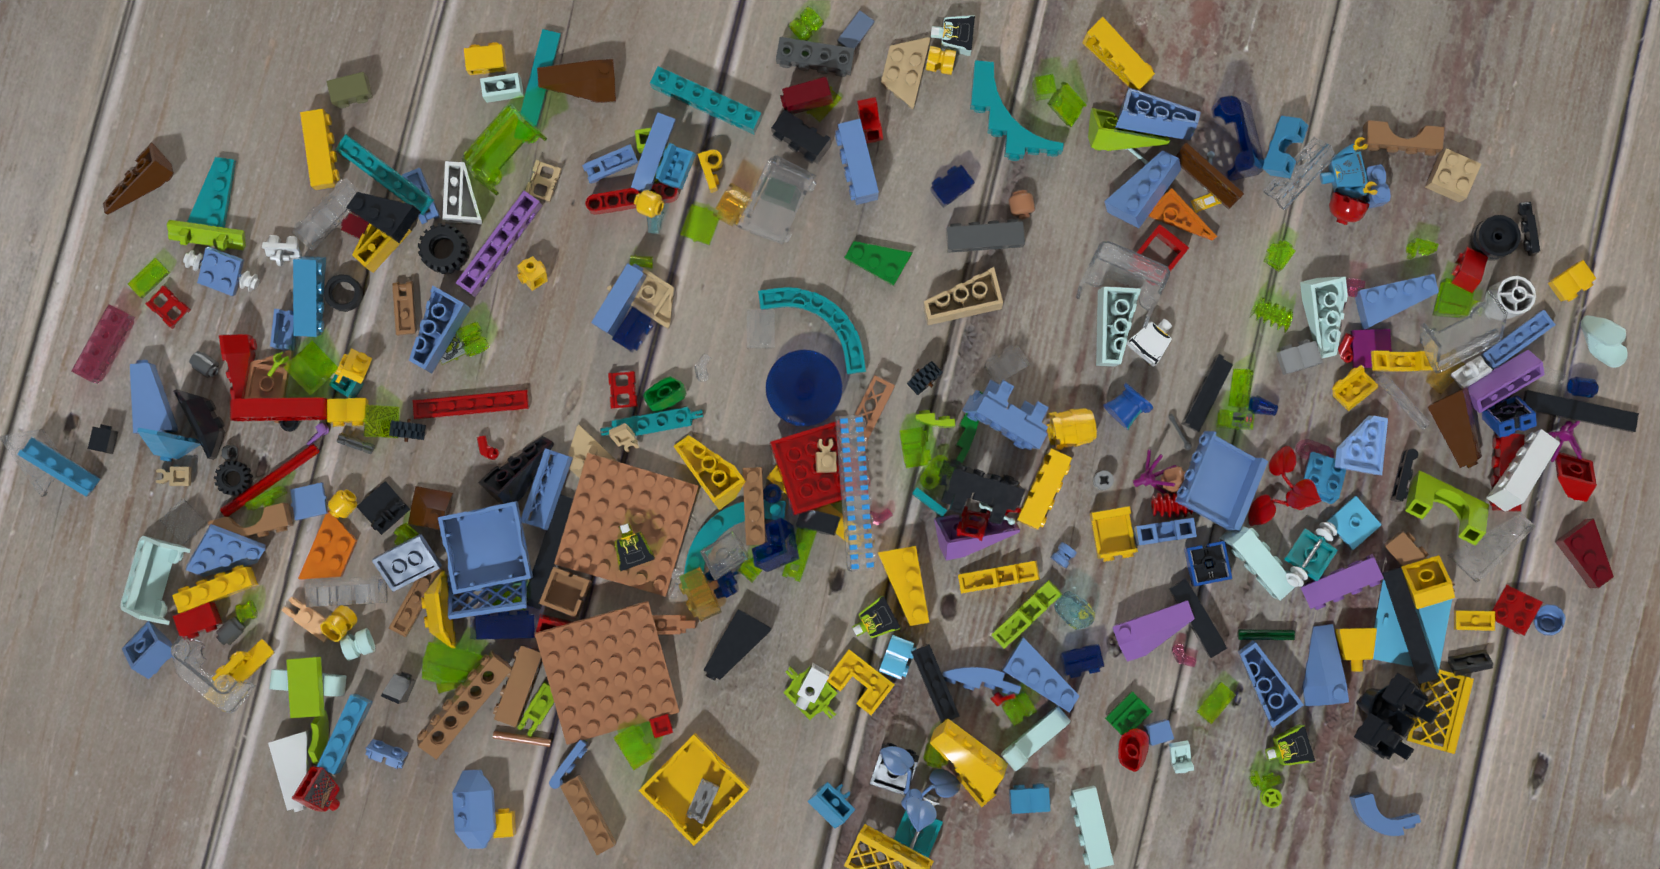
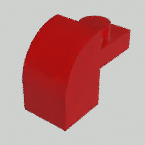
M876 97L858 100V116L861 120L866 144L882 141L883 133Z

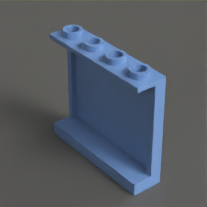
M1204 431L1199 438L1198 447L1192 455L1189 469L1185 472V479L1177 492L1175 502L1229 531H1240L1268 461L1263 458H1255L1216 436L1217 432Z

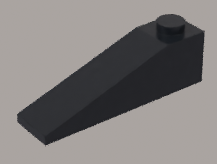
M541 436L523 448L520 455L517 457L511 456L507 459L508 463L500 468L498 466L493 468L478 483L500 504L519 501L536 476L545 448L551 450L554 446L553 441Z

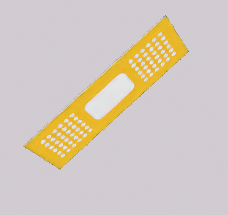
M1211 193L1191 200L1195 213L1221 203Z

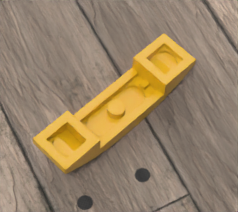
M1371 351L1373 371L1413 372L1437 370L1435 351Z

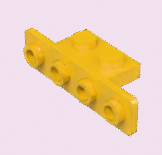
M261 639L248 652L238 651L234 653L226 665L216 670V675L212 677L215 684L206 691L207 696L216 706H220L275 653L265 640Z

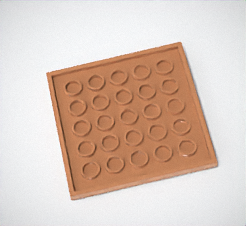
M587 453L554 564L666 597L699 486ZM628 524L630 531L622 533L620 526ZM639 532L649 553L654 554L655 560L620 571V558L616 541ZM638 536L635 537L636 543L639 541ZM619 541L621 547H623V541Z
M649 601L535 633L567 745L579 742V740H586L648 722L649 719L679 713Z

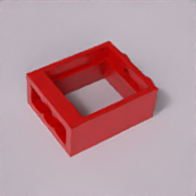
M1159 224L1128 263L1131 264L1130 267L1135 272H1141L1145 275V279L1150 284L1159 286L1189 247ZM1155 237L1178 254L1161 276L1138 259Z

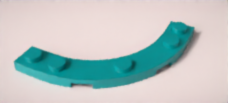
M785 287L758 291L761 311L785 307L799 308L822 318L834 330L841 342L847 375L866 372L863 348L858 332L849 317L834 302L818 293L800 288Z
M764 500L765 519L785 520L786 501ZM744 502L734 504L720 511L697 533L686 558L683 581L684 591L703 592L704 569L708 554L713 544L723 533L731 527L745 522Z

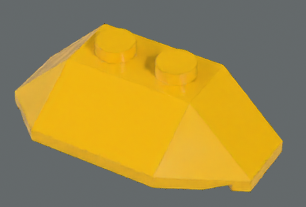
M442 570L424 593V597H421L422 608L426 609L427 616L424 617L425 628H429V632L453 649L457 646L453 619L448 618L449 588L446 570Z

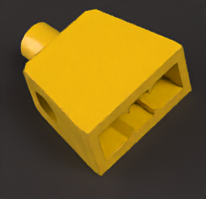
M1377 628L1335 629L1341 660H1351V671H1363V660L1373 659Z

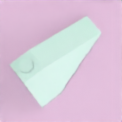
M1325 277L1300 282L1302 302L1312 339L1316 341L1322 359L1337 355L1341 335L1339 331L1341 319H1344V302H1347L1348 297L1346 277Z

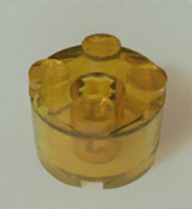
M730 183L731 190L724 192L715 208L718 210V213H713V216L733 227L734 225L739 226L744 217L742 215L744 208L748 209L753 199L751 198V193Z

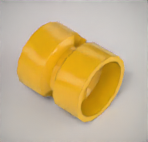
M930 46L926 70L932 72L940 70L942 74L952 75L956 51L950 49L942 51L940 47Z
M340 605L321 623V631L329 640L338 642L357 623V616L349 607Z

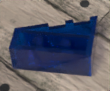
M510 611L498 612V615L483 614L470 616V637L474 640L535 638L534 614H529V611H517V615H510Z

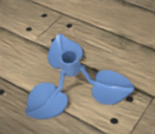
M893 746L880 750L884 764L891 773L904 775L907 772L906 788L904 790L906 795L902 799L901 804L906 809L914 828L919 832L932 824L937 816L934 806L929 801H922L923 796L935 788L936 793L940 797L949 798L960 790L961 784L949 771L935 769L930 774L932 785L921 793L918 789H909L911 779L910 768L914 765V760L910 753L900 747Z

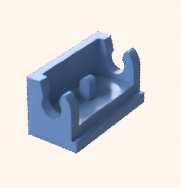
M274 309L270 347L295 351L296 336H293V311Z

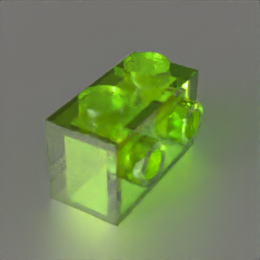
M634 724L613 737L633 771L655 757L653 753L656 752L653 745L645 741L643 737L645 733L640 725L636 726Z

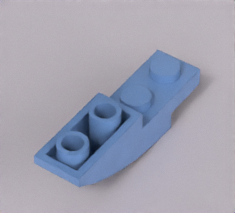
M961 667L942 672L946 682L956 684V681L964 684V688L974 691V688L979 689L981 682H985L984 686L995 690V687L1002 688V693L1008 695L1019 694L1021 686L1004 681L1005 673L994 669Z

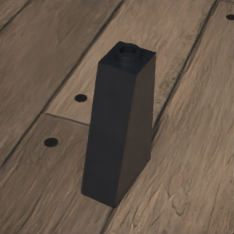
M738 609L704 668V671L707 672L705 676L714 681L716 679L721 680L772 628Z

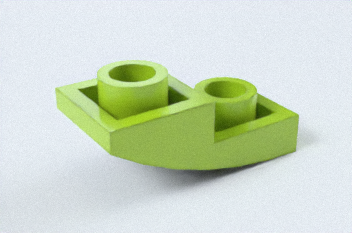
M930 410L919 411V414L915 415L916 421L928 426L939 428L955 427V419H950V416L938 417L939 420H935V413H930Z

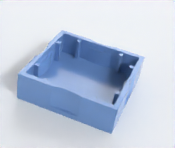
M518 501L438 517L443 545L448 556V571L453 594L533 577Z

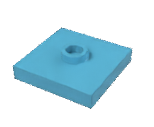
M1357 496L1350 499L1326 521L1336 527L1337 534L1351 550L1358 547L1382 525Z

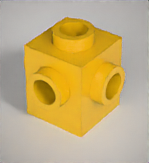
M533 256L524 259L517 265L518 279L522 284L526 283L532 291L548 281L544 264L540 260L537 261Z

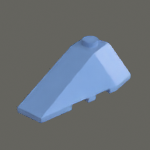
M1333 624L1314 626L1310 639L1308 662H1306L1305 679L1302 685L1305 706L1348 703L1347 684Z

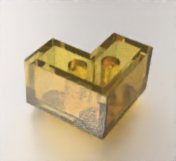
M700 567L679 576L681 581L678 584L683 595H687L688 600L685 602L694 617L697 616L702 622L722 612Z

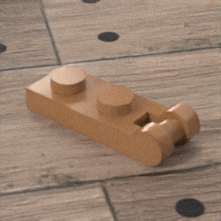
M408 281L406 284L393 283L396 335L417 334L413 281ZM406 291L407 296H400V293Z

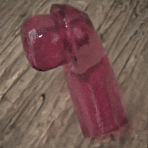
M888 508L881 513L872 512V510H867L864 513L870 514V519H865V521L874 525H881L893 516Z
M1175 644L1172 647V654L1176 662L1195 667L1196 658L1186 655L1183 644Z

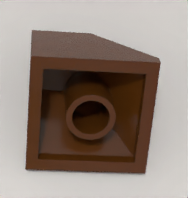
M415 486L408 524L440 530L438 517L450 514L453 493Z

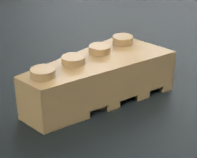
M994 267L924 301L923 309L927 325L1002 309L1003 300Z

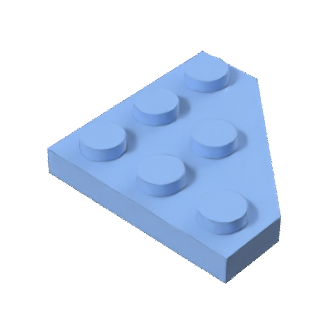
M1368 416L1337 447L1335 467L1367 474L1382 475L1388 418Z

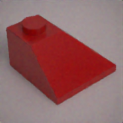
M1559 452L1555 459L1557 478L1567 497L1587 502L1597 486L1593 461L1583 458L1579 460L1576 456Z

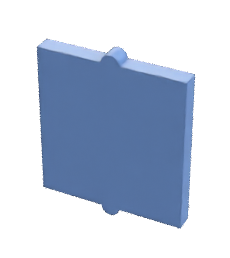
M322 482L290 490L292 498L291 507H293L295 521L328 514L327 496H325L324 484Z

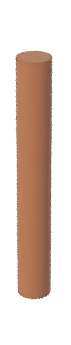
M499 731L493 732V739L551 747L552 739Z

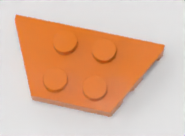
M328 510V514L325 515L298 579L342 577L357 540L347 531L343 523L330 514V510Z

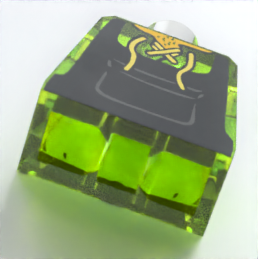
M630 523L619 526L622 538L615 540V547L620 572L656 559L641 531L633 534Z

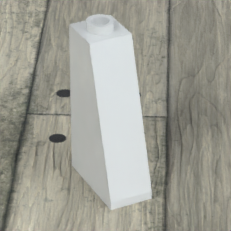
M311 730L268 743L287 811L294 809V812L306 809L304 805L293 800L292 796L311 767L312 760L308 753L312 741Z

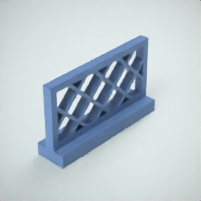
M450 576L447 578L449 585V619L527 608L528 579L462 592L464 594L456 598L452 591ZM521 585L516 590L512 588V586ZM495 588H501L497 593L492 590ZM483 590L478 596L473 593ZM507 590L512 593L507 598L502 596ZM488 593L491 594L492 597L488 601L482 599ZM468 596L472 597L473 600L470 603L466 604L463 602ZM516 596L522 599V602L513 603L511 601ZM497 599L502 601L500 605H492ZM478 602L483 604L480 608H472ZM458 605L464 607L460 611L453 612Z

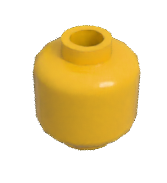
M644 190L641 194H637L634 200L637 212L650 218L660 215L664 207L661 195L649 190Z
M347 489L338 490L328 501L330 514L335 518H347L357 507V497Z

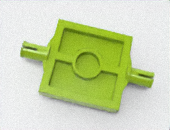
M791 666L788 669L793 675L788 670L785 671L792 679V682L783 693L794 704H796L800 697L797 692L810 666L799 675ZM826 681L815 703L810 702L806 710L797 708L809 720L822 711L832 719L836 713L828 705L838 693ZM807 687L806 690L808 692H813L814 688Z

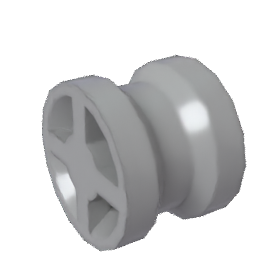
M1104 470L1096 473L1093 477V485L1098 490L1109 489L1114 482L1113 475Z

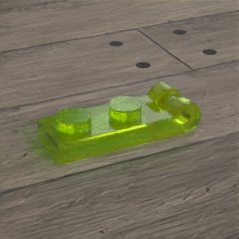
M797 528L782 577L787 578L789 576L795 578L794 581H801L817 533L816 531ZM791 565H798V571L790 569Z

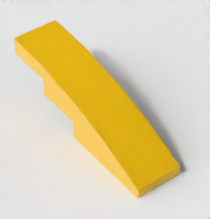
M1036 560L959 574L958 579L962 594L1040 580Z

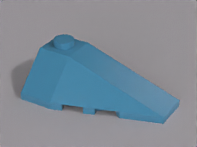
M138 428L137 431L153 455L160 456V460L172 462V458L180 459L201 445L199 440L194 438H186L144 428Z

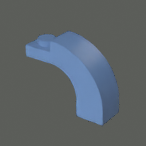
M1365 792L1349 796L1352 808L1359 820L1370 829L1381 834L1401 836L1404 835L1403 827L1404 829L1416 827L1417 823H1421L1419 814L1414 812L1394 818L1384 817L1376 806L1373 793Z

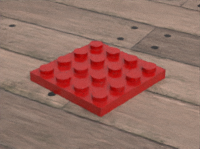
M840 420L770 442L794 515L845 500L848 496H857L867 492V490H861L860 488L861 485L865 484L864 481H860V476L862 475L853 450L850 449V452L843 453L842 448L847 447L840 444L845 433H841V429L845 428L844 423L840 424ZM819 439H822L823 446H828L829 439L833 440L830 452H836V472L816 473V453L821 452L817 446ZM851 457V462L843 463V458ZM844 467H851L852 472H844ZM845 477H852V482H845ZM853 486V491L846 492L845 487Z

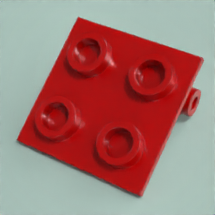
M1506 585L1492 610L1495 611V622L1513 630L1512 632L1518 635L1525 636L1543 602Z

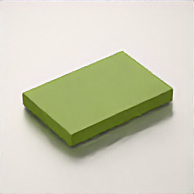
M321 657L286 659L290 718L325 716Z

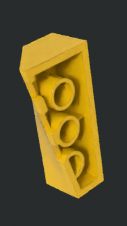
M949 719L934 729L930 744L946 761L950 760L954 764L955 770L959 774L963 773L970 781L968 784L973 789L977 788L982 793L981 797L987 801L1004 778L1008 763Z

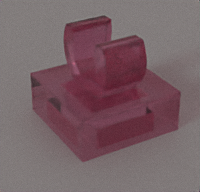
M1346 278L1348 296L1357 297L1358 288H1365V281L1362 279Z

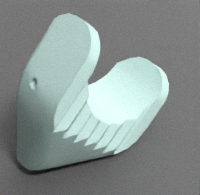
M1585 316L1581 320V328L1590 353L1609 367L1616 368L1623 365L1628 358L1627 348L1621 344L1626 338V329L1606 318Z

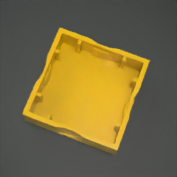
M694 733L638 791L657 810L665 814L671 820L674 827L695 846L714 824L742 798L750 787ZM702 778L720 786L703 824L697 822L696 819L688 818V815H686Z

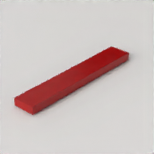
M528 390L412 400L415 420L529 409Z

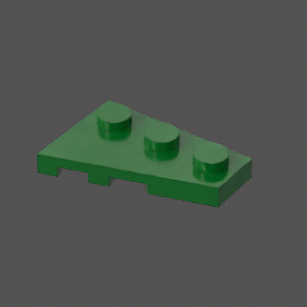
M853 241L844 259L894 286L913 252Z

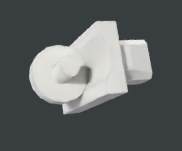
M269 235L267 242L262 244L266 256L270 257V260H276L278 266H283L284 261H290L291 258L301 257L299 241L296 236H288L286 243H280L281 239L279 236Z
M1478 356L1451 373V377L1463 389L1491 373L1492 369L1484 362L1481 356Z

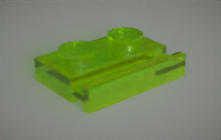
M1062 82V86L1060 89L1057 88L1047 105L1067 126L1072 127L1082 113V108L1087 105L1068 83Z

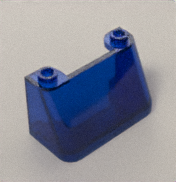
M1235 96L1219 98L1211 109L1213 118H1221L1225 125L1234 123L1241 151L1233 161V168L1226 172L1228 180L1234 181L1259 175L1264 170L1262 169L1264 158L1250 104Z

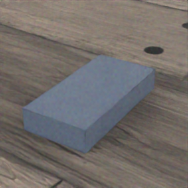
M859 10L837 42L844 47L854 48L855 50L875 21Z

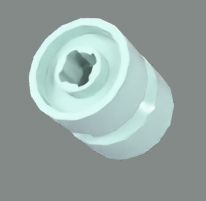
M367 628L357 631L355 635H346L340 640L342 652L348 661L360 657L361 653L366 655L375 652L374 640Z

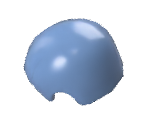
M1546 604L1540 607L1534 618V625L1536 630L1543 635L1553 636L1562 630L1566 617L1561 608L1556 605Z

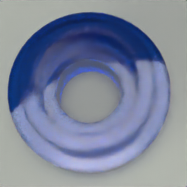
M776 484L767 485L763 490L764 499L769 503L778 502L782 497L781 488ZM772 491L776 492L774 497H770Z

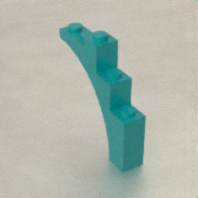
M975 60L970 110H974L976 113L989 111L987 133L993 137L1006 135L1004 157L1011 161H1019L1023 159L1025 152H1028L1029 155L1047 153V156L1057 157L1058 154L1061 155L1064 143L1050 141L1033 134L1022 127L1010 115L997 91L994 78V62Z

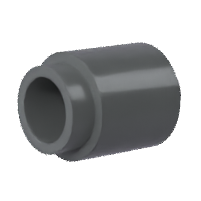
M195 352L189 360L192 368L206 378L214 377L219 372V363L204 352Z
M234 616L216 631L218 635L216 638L223 645L226 643L231 645L244 632L243 629L246 625L238 617Z

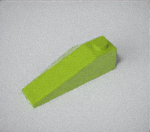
M1095 108L1091 109L1088 139L1091 148L1095 150L1113 151L1167 145L1170 142L1168 136L1115 128L1118 117H1115L1116 113Z

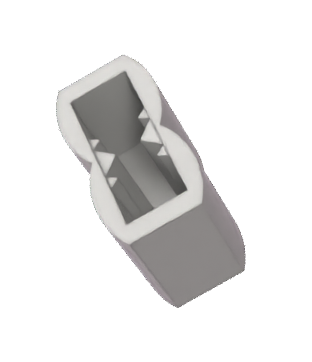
M1307 339L1298 342L1299 346L1292 347L1290 344L1280 348L1281 351L1276 353L1283 375L1323 363L1316 341L1310 342Z

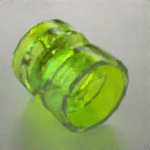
M807 6L801 12L800 18L796 17L788 26L800 40L808 41L813 36L812 31L816 32L824 25V22L811 7Z
M478 322L468 324L456 331L459 341L464 343L463 349L467 357L480 354L490 347L486 337L481 336L483 331Z
M1024 690L1017 694L1013 701L1007 700L1001 704L1002 709L1013 726L1022 722L1024 716L1030 717L1037 712Z

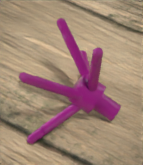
M1579 420L1575 423L1566 421L1565 425L1560 428V431L1548 432L1553 438H1560V444L1554 452L1551 462L1555 461L1564 441H1569L1578 459H1582V451L1573 436L1574 428L1580 424Z
M1149 449L1147 451L1145 472L1140 474V478L1133 480L1135 487L1151 485L1162 494L1168 493L1158 485L1174 487L1175 483L1155 480V477L1162 475L1164 470L1177 466L1173 465L1153 474V469L1162 459L1163 455L1160 454L1150 466L1151 450Z

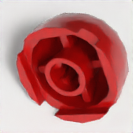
M1333 192L1329 208L1331 214L1337 218L1336 222L1347 225L1348 222L1355 223L1360 221L1366 214L1370 204L1360 199L1357 200L1341 195L1339 192Z

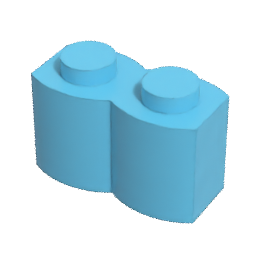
M892 635L879 672L900 680L902 676L906 677L910 667L906 665L909 658L913 659L911 651L916 649L913 647L914 643Z

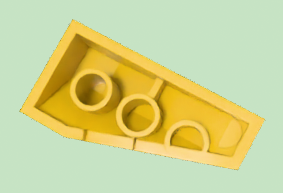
M690 435L673 446L719 510L737 497L746 481L733 464L709 450Z

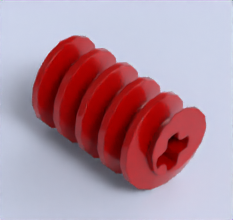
M1157 493L1155 497L1154 494L1152 495L1151 509L1153 517L1159 511L1161 517L1164 516L1165 512L1168 513V517H1171L1172 512H1175L1176 517H1179L1180 512H1182L1184 518H1186L1188 512L1192 515L1193 511L1175 502L1177 498L1176 493H1172L1171 497L1168 493H1164L1163 498L1161 493Z

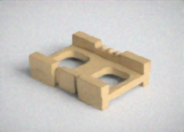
M536 160L531 183L528 182L525 191L533 197L551 202L553 190H555L554 187H556L557 183L556 180L559 179L562 168ZM544 166L554 170L550 179L540 176ZM537 184L547 187L545 196L542 197L534 194Z

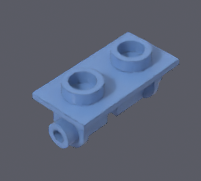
M372 739L366 747L365 755L369 759L380 763L385 757L387 758L386 765L395 769H402L405 763L404 759L409 752L403 751L399 747L385 744L381 740Z

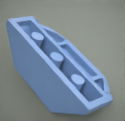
M481 769L463 770L452 792L455 833L468 849L486 848L496 830L494 789L483 775L484 773Z

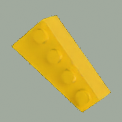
M1103 16L1086 33L1082 43L1129 88L1140 91L1155 75L1153 68L1140 58L1138 53L1129 46Z
M1052 448L1046 452L1016 521L1035 530H1038L1039 527H1044L1047 520L1045 515L1048 510L1052 509L1055 502L1053 498L1056 492L1059 493L1063 485L1061 481L1064 475L1068 474L1071 467V457Z
M916 546L878 552L877 554L909 625L929 623Z

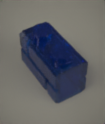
M962 165L951 167L946 172L947 176L944 178L938 177L931 183L933 186L930 188V191L943 208L975 184Z
M632 307L612 340L631 353L634 350L638 351L643 344L641 339L645 334L648 335L653 328V320Z
M1099 644L1059 652L1064 674L1066 676L1070 675V678L1082 676L1081 672L1089 671V674L1101 671L1100 668L1104 667Z

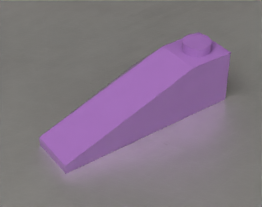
M959 515L939 517L934 520L939 547L946 560L968 556L1020 533V528L1016 521L1013 525H1010L1005 519H1003L1001 525L988 521L983 540L979 541L978 538L963 535L957 536V527L959 521L962 520V518H959ZM971 516V518H969L970 520L974 521L982 520L977 519V516ZM967 527L965 532L976 534L978 529Z
M1187 600L1115 624L1113 630L1119 647L1128 662L1146 656L1195 618Z

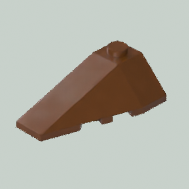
M613 59L590 60L537 68L539 88L569 94L576 98H584L595 103L616 102Z
M152 142L136 158L135 161L138 163L132 171L128 170L125 173L123 184L116 185L104 201L103 208L105 214L109 215L161 187L165 182L170 181L173 177L172 164Z

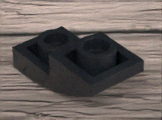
M810 510L799 514L796 527L835 536L840 517Z

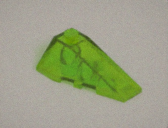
M434 641L428 642L423 659L422 679L439 684L466 682L468 674L471 670L477 669L484 655L460 648H450L445 644ZM486 671L483 673V676L489 677L493 672Z

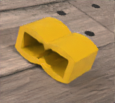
M1581 260L1549 281L1548 285L1561 302L1565 300L1570 302L1578 296L1577 292L1581 289L1585 291L1594 285L1592 282L1597 278L1585 261Z
M367 398L327 399V422L333 424V427H344V423H352V426H364V423H368L369 419L368 415H366V410L369 408V400Z

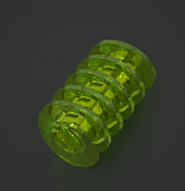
M1260 297L1256 301L1250 313V318L1256 314V321L1263 317V324L1270 320V327L1277 323V330L1284 326V333L1289 329L1293 319L1292 309L1286 312L1285 306L1279 309L1278 303L1272 305V301L1267 300L1265 302L1264 297Z

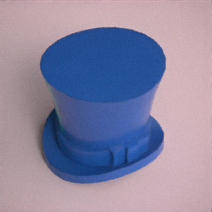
M1125 383L1123 393L1103 406L1126 430H1129L1140 413H1149L1153 410V406L1128 383Z

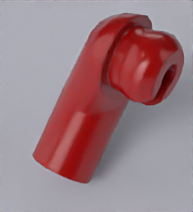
M1348 333L1345 334L1338 347L1341 359L1346 363H1350L1353 360V352L1350 345L1354 336Z
M486 435L477 437L480 454L489 460H495L499 456V450L488 445Z

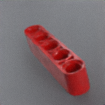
M657 183L653 184L651 191L661 195L664 203L674 202L679 197L678 188ZM628 188L592 194L587 197L585 205L589 212L594 215L635 209L636 205L634 202H629L628 197L632 194H641V191ZM668 188L675 189V193L672 196L665 194ZM616 197L619 199L616 205H609L611 198ZM599 201L600 205L598 208L592 209L590 208L591 203Z
M238 398L230 400V420L327 419V398Z

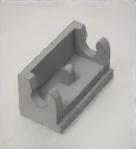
M702 778L687 811V817L696 819L697 822L703 824L720 786Z

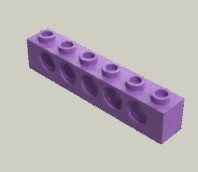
M523 191L457 280L456 284L476 297L543 206L540 201L526 191Z

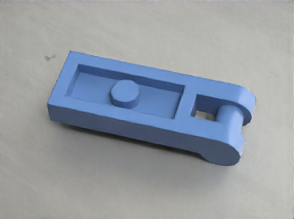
M630 144L587 162L582 167L589 176L587 178L589 183L592 184L602 178L638 164V160ZM599 166L600 172L595 173L594 168Z
M421 168L402 174L403 177L432 198ZM434 201L429 207V212H426L424 215L419 214L418 217L422 224L427 223L432 218H440Z
M579 740L550 779L549 785L551 788L556 789L563 784V776L566 773L570 774L576 766L574 764L575 760L578 757L581 759L587 752L586 746L588 742Z

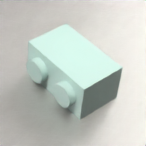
M518 73L480 79L482 96L487 103L524 97L522 80Z

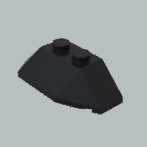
M178 389L174 390L173 392L195 432L207 459H216L225 435L223 428L225 424L220 416L217 417L214 411L216 410L215 404L211 399L209 400Z

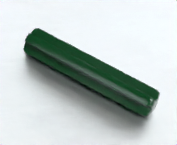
M1239 629L1237 637L1239 640H1295V630Z

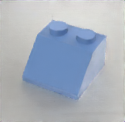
M150 621L122 648L131 669L147 679L156 674L160 667L176 651L171 641Z

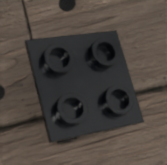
M386 481L357 505V508L371 523V527L381 535L411 510Z

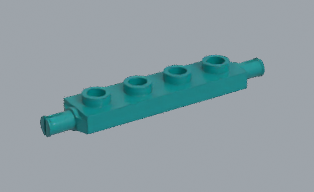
M687 406L612 420L611 427L600 428L602 436L609 435V430L626 423L635 433V436L691 426L692 419L704 418V416L701 414L703 413L702 410L691 412Z

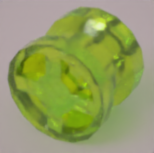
M252 600L247 601L246 604H237L235 606L236 615L241 623L246 622L247 619H256L258 617L256 606Z

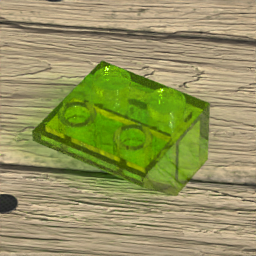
M311 340L283 368L311 396L336 372L338 366Z

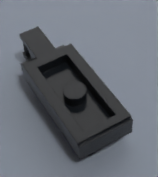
M1531 202L1519 203L1518 214L1523 220L1520 226L1522 233H1525L1526 239L1523 242L1524 250L1528 252V256H1533L1540 252L1535 214L1533 215Z

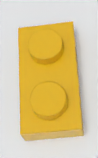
M1454 610V630L1495 631V611Z

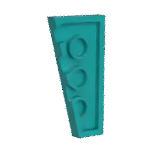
M214 158L187 222L225 228L236 165L234 159Z

